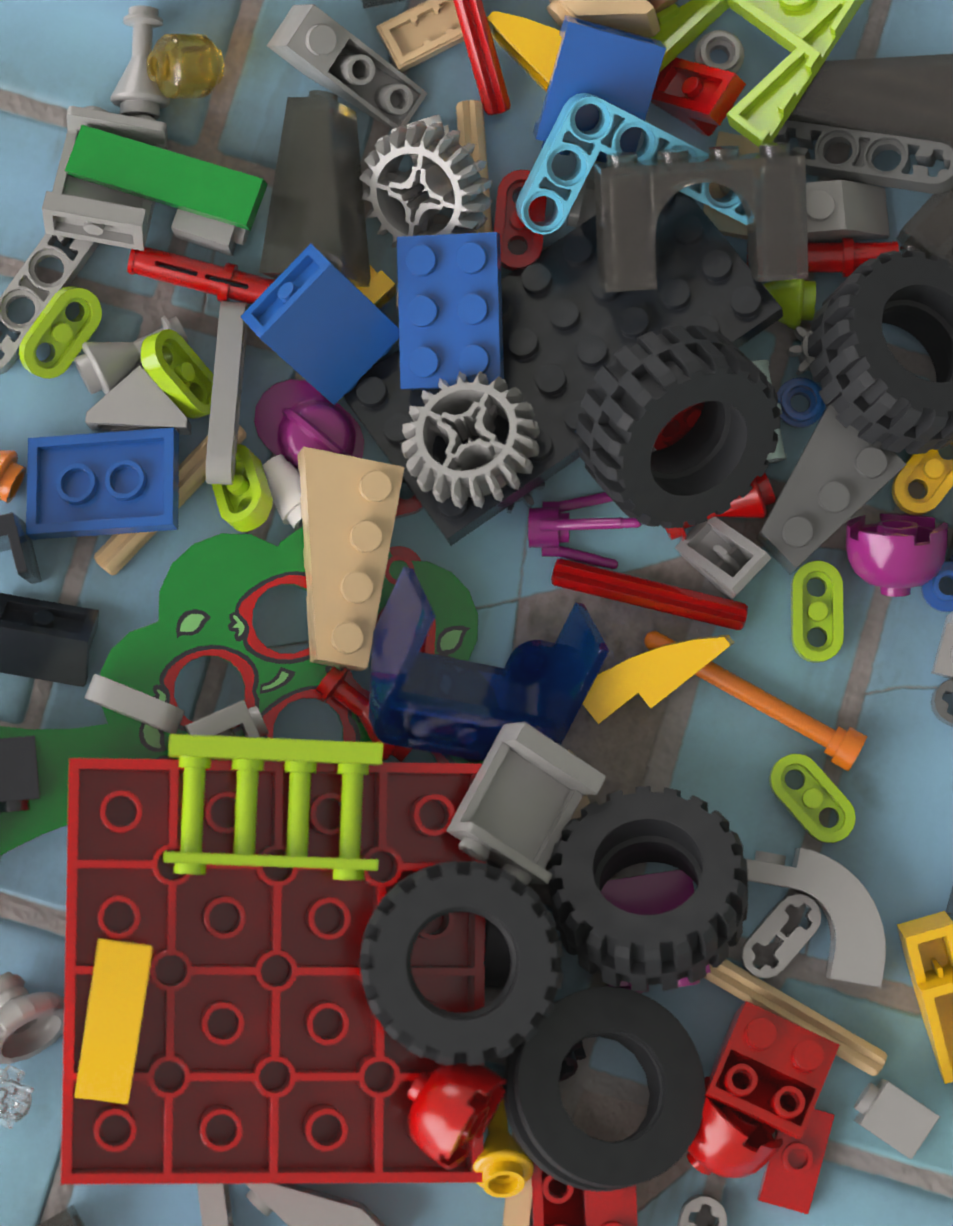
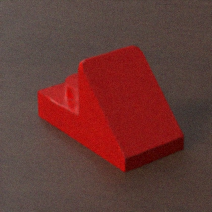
M676 57L658 75L651 103L699 133L710 137L717 126L721 125L727 116L726 114L733 108L746 83L734 72Z

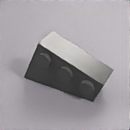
M831 404L826 406L756 537L757 541L789 574L795 571L907 465L895 452L882 449L881 442L867 443L857 437L859 431L850 425L845 428L836 419L839 413Z

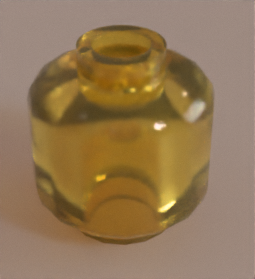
M168 33L157 40L153 51L148 55L146 68L149 78L152 81H156L159 90L165 97L173 99L205 98L214 91L216 85L223 78L224 59L220 49L205 34Z

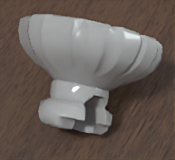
M11 972L0 975V1064L8 1065L39 1054L55 1043L64 1033V998L52 992L29 994L27 989L23 987L25 983L23 978Z

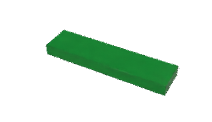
M82 125L65 168V172L72 177L249 231L252 229L268 186L263 178Z

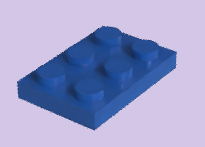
M498 232L397 237L401 389H439L438 383L440 378L448 382L449 386L457 384L456 379L459 371L466 375L469 383L474 381L479 371L486 374L489 384L499 376L504 379L500 234Z
M174 427L28 438L26 535L32 540L178 530L179 433Z

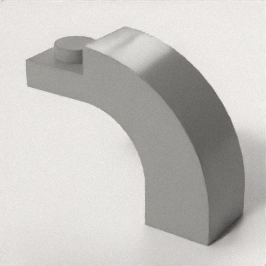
M795 848L792 867L784 866L786 856L756 851L754 860L747 859L748 881L797 890L812 898L823 911L830 929V949L825 973L826 978L881 988L886 959L884 927L878 909L870 894L848 869L826 855L804 848Z

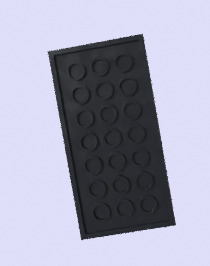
M666 166L665 171L667 175L674 176L673 173ZM650 177L543 250L534 264L529 265L525 269L514 270L501 279L504 380L508 390L514 387L518 388L523 395V402L531 404L535 413L532 420L537 422L540 429L539 437L533 439L537 441L539 446L538 456L528 458L533 466L532 474H516L520 481L519 490L510 488L506 484L501 488L504 496L502 502L496 500L492 493L484 495L485 502L482 508L475 505L472 497H468L466 503L460 509L454 505L452 496L441 503L435 499L433 490L425 492L420 489L417 483L418 477L410 475L406 467L409 459L404 457L401 450V443L408 440L402 433V424L414 422L409 414L410 406L424 407L425 404L421 398L422 390L401 389L400 349L368 370L359 379L354 389L343 396V399L392 465L405 467L402 480L450 546H452L580 457L577 448V441L580 436L576 433L578 414L585 413L581 406L586 390H593L597 383L594 380L596 373L602 366L607 368L616 359L613 354L623 346L628 348L638 343L636 338L648 332H654L656 335L662 334V328L681 325L686 330L687 326L696 325L706 327L710 332L717 331L739 348L784 317L783 310L695 200ZM423 389L431 392L433 395L440 392L439 389ZM498 415L494 421L496 429L493 434L496 435L498 442L505 445L509 435V423ZM437 435L433 444L432 454L433 459L443 466L447 459L445 451L448 445L445 444L443 437ZM473 436V441L479 438V436ZM468 438L464 442L461 441L462 444H468ZM479 465V466L475 467L474 469L480 468V467H482V466H484V465Z

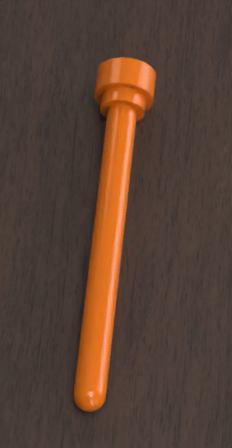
M651 631L644 638V644L649 650L676 642L658 631ZM712 661L695 674L697 677L826 748L824 753L832 757L830 762L846 771H849L868 737L852 727L845 730L838 726L834 730Z

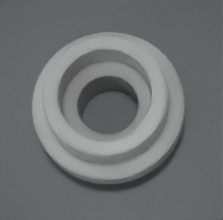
M715 30L705 34L696 45L694 59L696 63L737 73L744 61V48L734 34L724 30ZM717 49L723 50L727 54L728 60L723 64L714 63L710 58V53Z

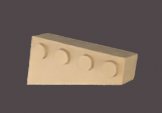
M303 447L297 456L301 486L300 506L301 518L303 519V556L307 586L306 604L310 662L360 672L368 668L405 467Z

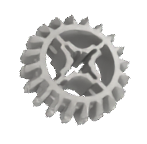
M415 121L409 126L400 125L391 130V134L381 137L375 144L376 149L368 153L364 159L370 168L363 171L359 179L370 187L362 192L360 199L370 201L373 206L365 218L374 219L377 217L382 225L379 226L377 235H385L390 232L393 235L392 248L397 247V237L476 233V230L484 226L487 217L483 212L490 208L493 200L482 192L489 189L493 181L480 177L479 171L485 168L487 161L477 160L475 162L470 154L473 153L476 144L468 143L463 147L459 144L460 130H452L445 135L443 123H433L428 127L424 121ZM405 154H418V163L413 165L412 169L407 172L399 171L400 163ZM446 207L454 209L448 224H433L434 215L439 213V210H443Z
M459 371L456 379L457 384L449 386L448 382L440 378L438 383L440 392L433 395L431 392L422 390L421 398L425 404L424 407L410 406L409 414L414 422L402 424V433L408 440L401 443V450L404 457L409 459L406 467L410 475L418 477L417 483L422 491L428 492L433 490L435 499L441 503L452 496L454 505L462 509L468 497H472L475 505L482 508L485 502L484 495L492 493L496 500L502 502L504 497L501 490L502 487L507 484L510 488L519 490L520 481L516 474H532L533 466L528 458L538 456L539 446L537 441L533 439L539 437L540 429L537 422L532 420L535 413L531 404L523 402V395L518 388L514 387L508 390L506 381L500 376L489 384L486 374H483L481 371H479L474 381L469 383L466 375ZM498 415L509 423V435L505 445L498 442L496 435L493 434L496 429L494 421ZM437 435L443 437L445 444L448 445L445 451L447 459L443 466L433 459L432 454L433 444ZM473 436H479V438L473 441ZM468 438V444H462L461 441L464 442ZM479 465H484V466H482V467H480V468L474 469L475 467H477V466H479Z

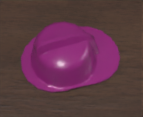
M289 379L275 383L262 394L256 405L254 417L258 437L276 456L283 455L296 469H298L297 454L303 447L358 458L363 457L365 441L360 425L348 411L338 403L333 405L309 382Z

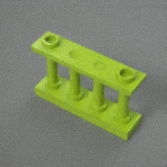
M170 734L168 757H178L179 767L184 768L180 852H164L163 862L175 863V874L206 875V864L327 868L333 869V879L364 880L365 870H378V860L360 859L363 775H369V765L378 766L382 764L383 743ZM211 759L232 760V770H237L234 854L202 853L205 769H211ZM264 761L285 762V772H290L286 856L255 855L258 771H264ZM317 763L337 764V774H342L339 858L307 857L311 773H316Z

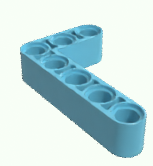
M588 93L576 94L564 104L516 202L517 215L528 229L541 235L555 232L564 223L599 152L602 151L759 232L767 234L779 231L787 224L791 215L790 202L787 196L780 190ZM585 104H594L599 111L597 125L589 131L578 130L575 124L576 112ZM631 127H639L644 137L641 148L635 153H623L620 147L621 135ZM564 150L573 151L576 156V166L572 173L562 177L554 175L551 164L555 155ZM675 150L685 151L688 159L686 169L678 176H668L664 165L667 156ZM719 173H728L732 184L730 191L722 198H712L709 193L710 181ZM771 195L775 202L773 214L766 220L757 221L753 215L754 204L762 196ZM537 197H550L553 201V212L550 217L541 222L532 221L528 213L531 202Z

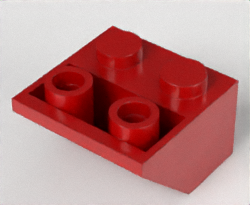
M745 1001L734 1013L715 1057L705 1096L800 1140L840 1044Z
M532 1161L534 1166L531 1176L534 1226H638L636 1185L614 1191L596 1192L582 1190L554 1179Z

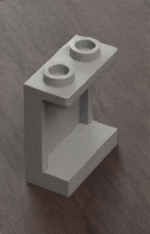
M69 106L66 116L68 130L52 192L46 191L42 206L45 233L144 251L155 202L72 177L65 172V168L82 125L168 150L167 124L146 115H135L132 117L110 113L96 106H86L84 108Z
M526 722L504 724L446 831L461 841L458 847L464 853L480 861H486L487 858L501 866L503 870L516 876L526 886L529 884H548L552 874L544 868L551 857L555 843L559 842L562 830L570 821L583 795L597 794L606 776Z

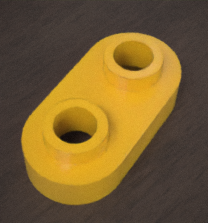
M930 449L927 453L913 454L906 462L907 465L896 475L893 481V500L902 511L908 514L923 515L932 511L953 486V459L947 460L942 458L938 450ZM919 482L924 486L925 496L922 499H915L910 496L908 492L910 483Z

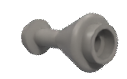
M132 6L129 8V14L123 18L125 25L133 27L132 58L114 89L110 100L114 105L120 107L121 115L132 117L135 115H146L158 120L160 109L166 108L170 104V99L152 60L153 28L161 27L163 19L158 17L159 10L151 6Z
M162 316L163 328L133 342H84L82 345L84 354L74 358V362L90 394L92 395L102 390L106 395L134 370L141 361V345L147 336L165 329H171L179 333L189 343L178 318L174 316L167 320L165 316Z

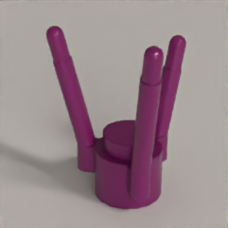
M606 492L563 501H542V508H529L528 543L529 548H542V557H562L594 566L616 569L619 564L614 559L560 546V543L570 542V530L638 528L642 524L636 518L570 519V513H561L613 502Z

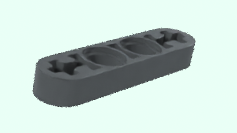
M786 121L768 148L773 164L778 169L786 172L930 194H942L953 188V149L941 142L799 121ZM790 138H797L799 147H794L790 155H784L780 145H788ZM817 140L815 144V159L811 160L808 149L814 150L813 141ZM836 143H845L852 148L850 158L841 164H832L825 159L827 149ZM892 150L900 154L901 161L899 165L891 171L876 169L873 166V161L880 152ZM913 154L916 157L917 165H913V174H909L911 169L910 155ZM936 160H943L945 169H941L937 177L929 176L927 167H933Z

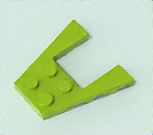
M690 0L680 7L674 3L657 13L660 31L654 37L649 38L660 40L666 47L660 73L717 18L730 8L791 52L726 114L728 123L732 128L765 152L864 0Z

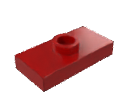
M814 1108L800 1140L782 1131H775L774 1140L783 1138L784 1144L766 1164L757 1198L759 1201L809 1214L835 1117L833 1113Z

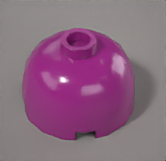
M881 513V521L877 524L865 525L866 515L848 520L846 528L848 560L854 572L868 584L880 587L882 595L890 597L908 596L911 594L912 587L928 583L940 571L944 563L948 540V524L946 522L935 528L936 518L907 513Z

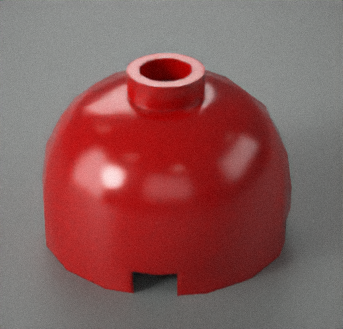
M467 1063L442 1064L432 1075L423 1071L414 1081L407 1096L414 1102L409 1114L411 1134L418 1147L446 1169L455 1168L469 1154L468 1151L461 1147L464 1142H469L473 1137L480 1139L496 1114L506 1091L501 1088L502 1085L507 1083L506 1079L481 1064L470 1066Z
M709 1076L705 1077V1092L709 1082ZM705 1096L701 1124L692 1144L688 1148L689 1152L686 1156L691 1165L705 1175H710L713 1172L725 1178H744L755 1174L765 1166L784 1143L783 1138L774 1140L772 1134L777 1129Z

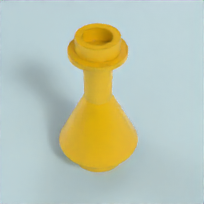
M503 1097L496 1114L487 1127L488 1136L483 1144V1152L472 1166V1169L474 1168L476 1172H483V1183L477 1184L484 1188L487 1194L500 1198L510 1197L519 1193L524 1188L525 1183L531 1178L534 1170L531 1159L509 1133Z

